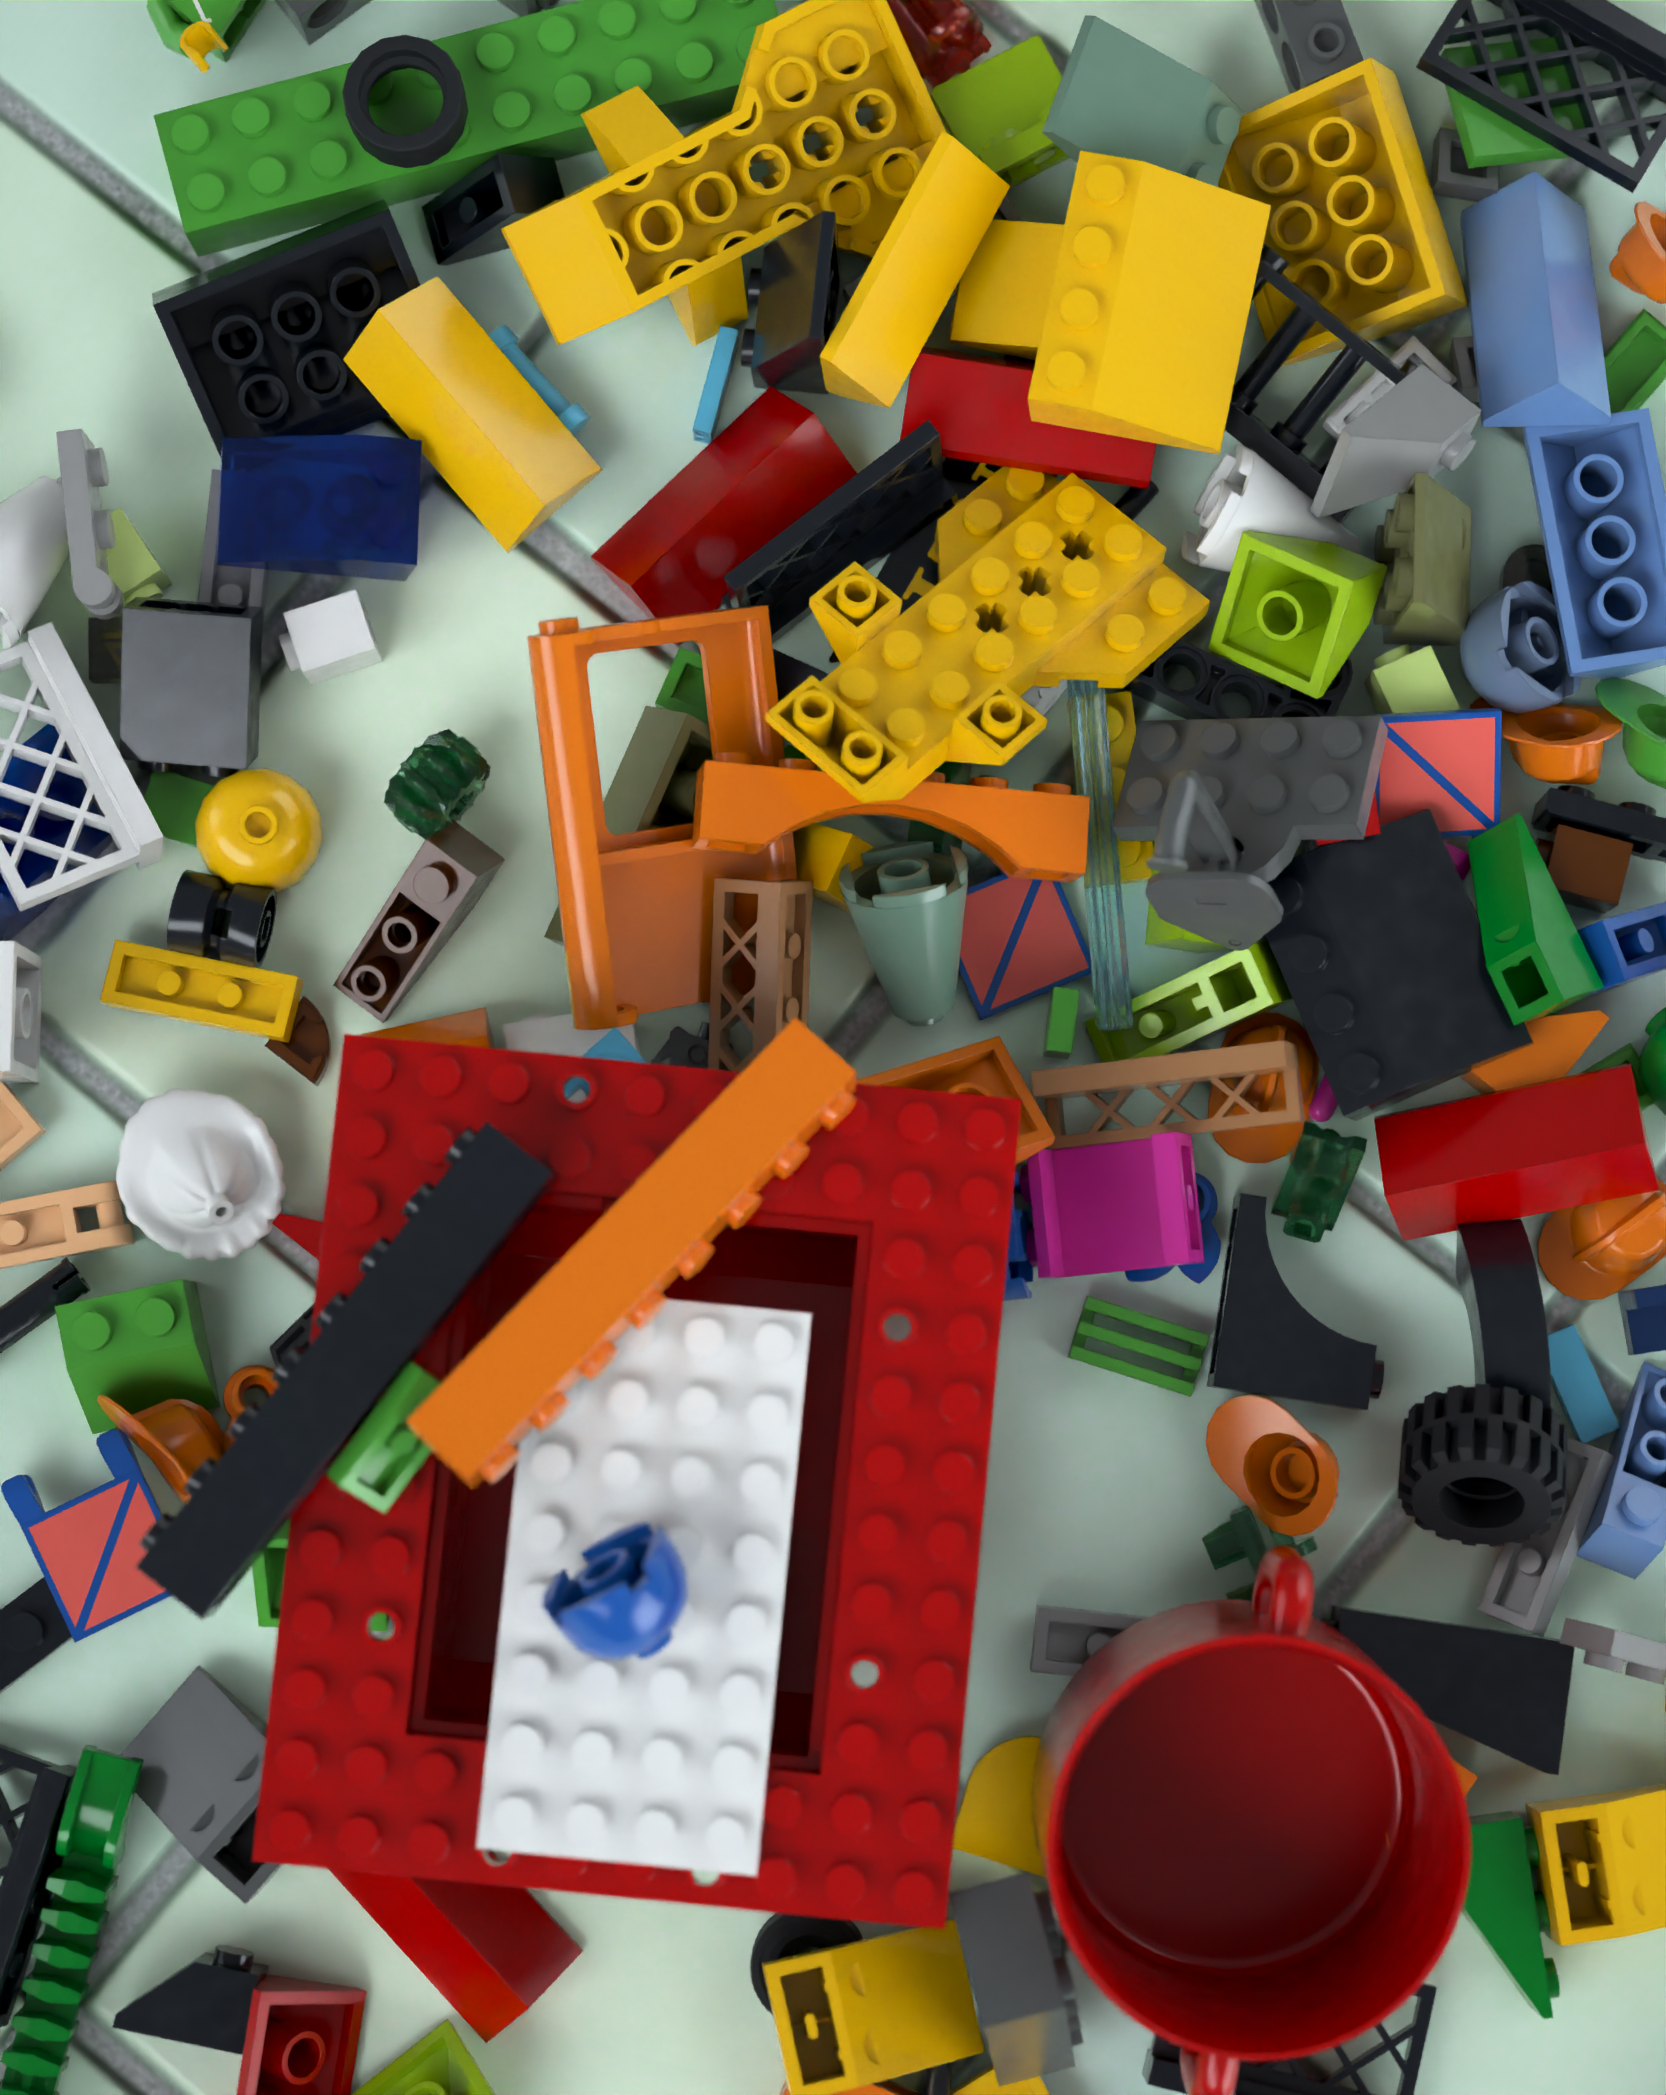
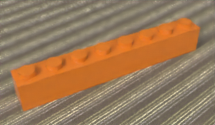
M795 1017L406 1420L412 1433L473 1490L484 1478L490 1484L499 1480L520 1456V1452L515 1446L533 1427L543 1432L564 1412L570 1402L564 1396L567 1391L583 1375L591 1381L611 1363L618 1353V1349L613 1343L632 1324L640 1330L658 1314L667 1301V1298L661 1293L679 1274L686 1279L696 1274L712 1256L715 1248L710 1242L727 1224L737 1229L755 1212L763 1200L757 1192L775 1174L781 1179H785L801 1164L810 1151V1148L804 1143L823 1124L827 1129L831 1130L846 1117L857 1101L852 1095L856 1089L857 1071Z

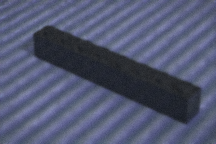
M488 1122L483 1125L479 1132L468 1127L455 1141L444 1158L452 1166L439 1183L434 1187L426 1181L414 1193L401 1213L409 1221L392 1242L383 1236L374 1244L358 1267L365 1276L348 1297L342 1291H339L328 1302L315 1321V1324L322 1329L319 1335L306 1351L296 1346L283 1359L271 1377L278 1384V1387L262 1407L253 1401L243 1410L227 1433L235 1441L218 1462L208 1457L197 1468L183 1488L184 1491L191 1495L188 1501L174 1518L165 1512L141 1540L139 1546L146 1550L147 1553L136 1565V1568L200 1619L211 1617L217 1612L338 1458L407 1363L415 1360L558 1178Z

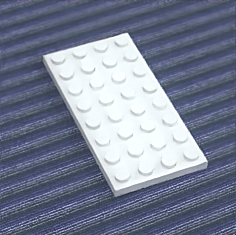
M667 1299L662 1309L646 1326L638 1330L631 1324L613 1343L618 1349V1353L596 1378L589 1381L583 1375L567 1391L564 1396L570 1402L564 1412L550 1427L543 1432L533 1427L519 1442L518 1451L520 1456L517 1459L476 1848L757 1876L811 1313ZM638 1523H648L654 1533L657 1525H659L677 1549L687 1574V1602L677 1624L671 1629L673 1633L671 1641L658 1653L644 1659H639L636 1655L624 1659H595L579 1651L556 1628L543 1609L542 1603L545 1591L552 1580L563 1569L566 1570L572 1579L580 1570L586 1567L588 1563L581 1553L596 1542L618 1530Z

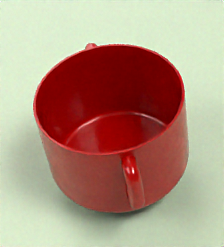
M1288 1546L1274 1547L1263 1555L1256 1575L1252 1601L1236 1599L1209 1600L1162 1611L1135 1623L1096 1651L1075 1673L1056 1702L1040 1739L1034 1764L1031 1797L1036 1844L1057 1916L1069 1945L1089 1977L1120 2010L1147 2030L1181 2046L1180 2070L1188 2095H1233L1240 2060H1283L1311 2055L1358 2037L1384 2021L1413 1995L1440 1960L1459 1920L1469 1882L1471 1835L1466 1798L1458 1772L1446 1746L1431 1722L1417 1705L1375 1661L1340 1632L1311 1617L1314 1594L1313 1573L1309 1563L1298 1552ZM1385 1832H1387V1836H1388V1840H1389V1851H1388V1846H1387V1841H1386Z

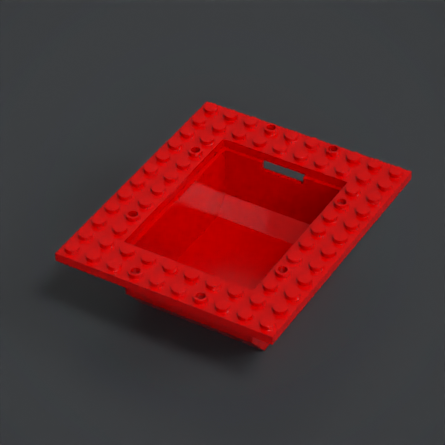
M344 1034L309 1346L322 1331L315 1324V1321L328 1302L339 1291H342L349 1297L364 1278L365 1274L358 1267L369 1250L383 1236L392 1242L409 1221L401 1213L410 1198L426 1181L435 1187L452 1165L444 1158L455 1141L468 1127L479 1132L483 1125L488 1122L558 1178L413 1361V1363L444 1382L618 1201L604 1199L603 1197L620 1199L742 1072ZM575 1078H582L590 1085L589 1096L579 1103H573L567 1100L565 1096L566 1085ZM856 1083V1089L852 1095L857 1101L846 1117L831 1130L822 1124L804 1143L810 1148V1151L801 1164L785 1179H781L775 1174L757 1192L763 1200L755 1212L737 1229L727 1224L710 1242L715 1250L703 1267L689 1279L679 1274L661 1293L668 1300L812 1314L757 1876L719 1872L718 1877L714 1881L705 1883L699 1881L691 1869L511 1852L509 1859L504 1862H495L487 1856L486 1849L476 1848L517 1460L495 1483L490 1484L484 1478L473 1490L432 1451L386 1514H383L338 1486L325 1473L290 1517L252 1861L945 1929L1022 1099ZM894 1314L905 1316L911 1325L910 1334L901 1341L891 1340L884 1331L886 1319ZM519 1443L515 1446L517 1450L519 1448ZM377 1613L388 1614L394 1621V1632L388 1639L377 1638L371 1631L370 1623L373 1616ZM868 1660L876 1665L878 1677L873 1684L860 1686L853 1681L851 1670L859 1661Z

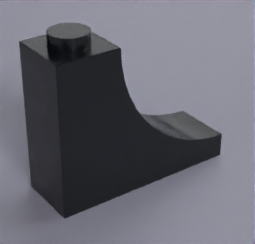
M1248 1194L1235 1196L1233 1199L1207 1387L1348 1409L1368 1410L1369 1399H1379L1384 1379V1361L1375 1360L1377 1345L1359 1342L1341 1335L1315 1319L1300 1305L1283 1282L1269 1248L1265 1217L1267 1197Z

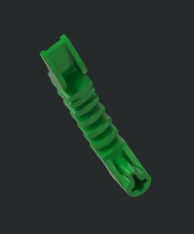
M88 1744L83 1748L57 1837L56 1853L57 1855L64 1856L63 1861L48 1877L46 1888L53 1892L54 1895L42 1908L39 1918L46 1923L44 1933L33 1944L31 1954L37 1957L34 1969L24 1978L22 1990L27 1992L23 2007L13 2016L11 2027L16 2029L14 2041L3 2051L1 2063L6 2065L3 2079L0 2080V2095L60 2094L57 2092L61 2073L68 2066L70 2058L67 2056L72 2036L78 2030L80 2022L77 2020L81 2001L88 1994L90 1984L87 1983L90 1968L97 1959L100 1949L97 1947L101 1928L107 1923L109 1911L106 1910L109 1897L117 1886L119 1876L115 1874L117 1866L123 1859L129 1815L144 1759L138 1757L130 1758L107 1752Z

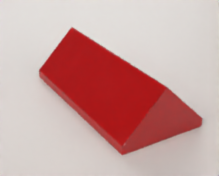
M923 346L910 371L900 441L929 420L940 433L942 457L1068 476L1074 473L1080 479L1143 489L1149 488L1156 443L1031 421L1028 394L1035 363Z
M770 386L593 553L591 560L649 619L718 610L722 606L721 597L728 593L723 578L727 573L853 478L857 472L814 412ZM677 642L674 644L677 647H679L683 642Z
M1631 1063L1374 1117L1384 1194L1403 1241L1456 1231L1457 1224L1511 1220L1659 1190Z
M486 1849V1854L491 1860L502 1862L492 1850ZM328 1869L485 2043L529 2009L583 1951L527 1888Z
M268 1974L253 1988L236 2095H350L366 1990Z

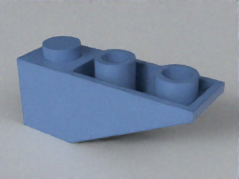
M1646 1362L1642 1364L1619 1422L1620 1428L1616 1430L1608 1453L1615 1456L1576 1554V1556L1632 1579H1636L1664 1549L1666 1542V1371Z

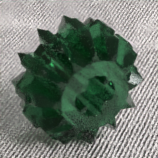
M450 729L428 736L420 747H414L412 754L407 760L400 763L401 767L397 774L389 780L384 803L393 812V816L411 833L415 832L426 840V838L453 822L460 821L468 808L474 806L476 797L485 789V781L489 778L491 766L481 756L478 748L464 736L459 737Z

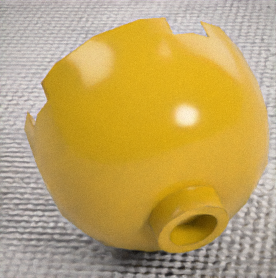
M267 768L240 770L218 781L203 798L195 821L197 850L209 873L221 877L229 888H233L237 883L249 886L274 888L276 894L298 884L315 864L323 840L321 814L310 793L291 776Z

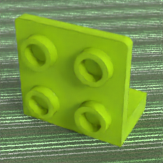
M1033 36L934 87L931 91V99L950 134L1008 183L1010 188L1070 158L1042 133L1062 75L1039 36Z

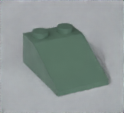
M1085 15L1042 133L1076 163H1078L1080 150L1144 161L1218 187L1219 178L1231 145L1238 134L1239 123L1244 111L1210 79L1097 16Z

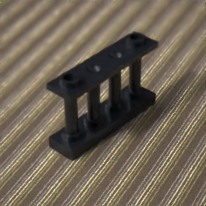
M1263 243L1252 301L1265 284L1269 282L1297 304V306L1234 384L1225 431L1242 445L1256 452L1308 497L1314 500L1329 461L1327 460L1320 468L1301 453L1307 445L1303 440L1365 361L1369 362L1396 385L1419 366L1408 359L1400 368L1283 274L1290 263L1267 244ZM1316 321H1318L1343 341L1346 346L1285 423L1277 421L1271 429L1253 414V411L1259 405L1255 399ZM1355 507L1331 514L1330 516L1340 523L1346 520Z

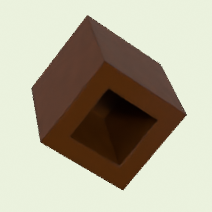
M1558 824L1548 832L1545 840L1541 838L1535 840L1536 847L1563 903L1603 914L1618 906L1633 843Z

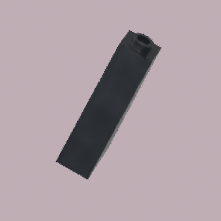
M1332 1605L1331 1618H1321L1320 1622L1340 1632L1375 1661L1417 1705L1426 1718L1544 1773L1559 1775L1574 1647L1561 1644L1560 1639L1334 1605Z

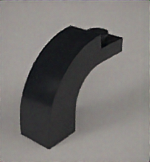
M1512 1219L1457 1224L1456 1279L1464 1299L1470 1324L1474 1353L1475 1384H1490V1387L1502 1389L1504 1386L1517 1389L1518 1394L1523 1396L1533 1395L1543 1401L1542 1407L1551 1408L1550 1357L1544 1304L1533 1252L1522 1220Z

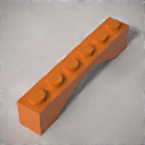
M722 752L715 754L714 761L705 760L697 771L692 835L693 849L757 854L782 836L815 822L849 815H888L923 822L957 836L986 855L1000 870L1011 878L1072 883L1086 873L1090 797L1071 795V786L1037 783L1033 785V791L1008 789L1009 781L996 777H974L970 779V785L945 783L944 774L932 772L900 800L861 803L825 771H817L818 765L812 760L781 759L779 760V767L753 765L754 757L748 754Z

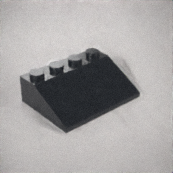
M383 199L152 293L153 307L227 471L253 472L390 416L343 359L376 311L420 286V282L391 212Z
M1430 809L1380 826L1381 834L1366 836L1364 840L1334 842L1293 857L1292 861L1273 880L1267 882L1276 894L1284 911L1281 922L1265 935L1344 1117L1354 1121L1533 1044L1525 1023L1514 1026L1486 968L1479 918Z

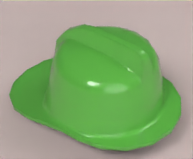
M1620 678L1602 679L1595 687L1596 696L1606 710L1624 722L1622 747L1628 764L1637 775L1649 783L1666 789V696L1648 686L1631 680Z

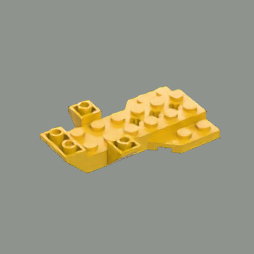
M807 0L757 26L732 111L683 136L638 85L582 113L581 116L610 174L501 228V231L557 345L566 343L634 313L668 295L692 346H695L717 335L720 326L730 328L749 318L741 256L793 230L822 211L836 212L839 250L865 260L873 258L942 131L946 133V130L887 0ZM857 107H869L872 111L873 120L866 123L868 128L866 126H859L855 115L858 112ZM804 133L807 136L817 134L821 147L814 150L818 158L813 153L807 154L802 143V140L806 139ZM750 160L754 163L764 161L767 165L769 174L761 177L765 187L760 181L753 182L751 179L749 168L753 166Z
M1003 466L937 520L935 550L936 556H938V584L901 615L902 599L856 561L810 597L809 606L841 665L821 681L811 675L766 713L765 721L861 803L900 800L945 761L1002 766L1045 729L1048 720L1021 698L1032 686L1059 687L1060 680H1094L1097 682V688L1123 689L1207 615L1210 600L1163 564L1167 547L1074 473L1069 474L1060 481L1052 474Z

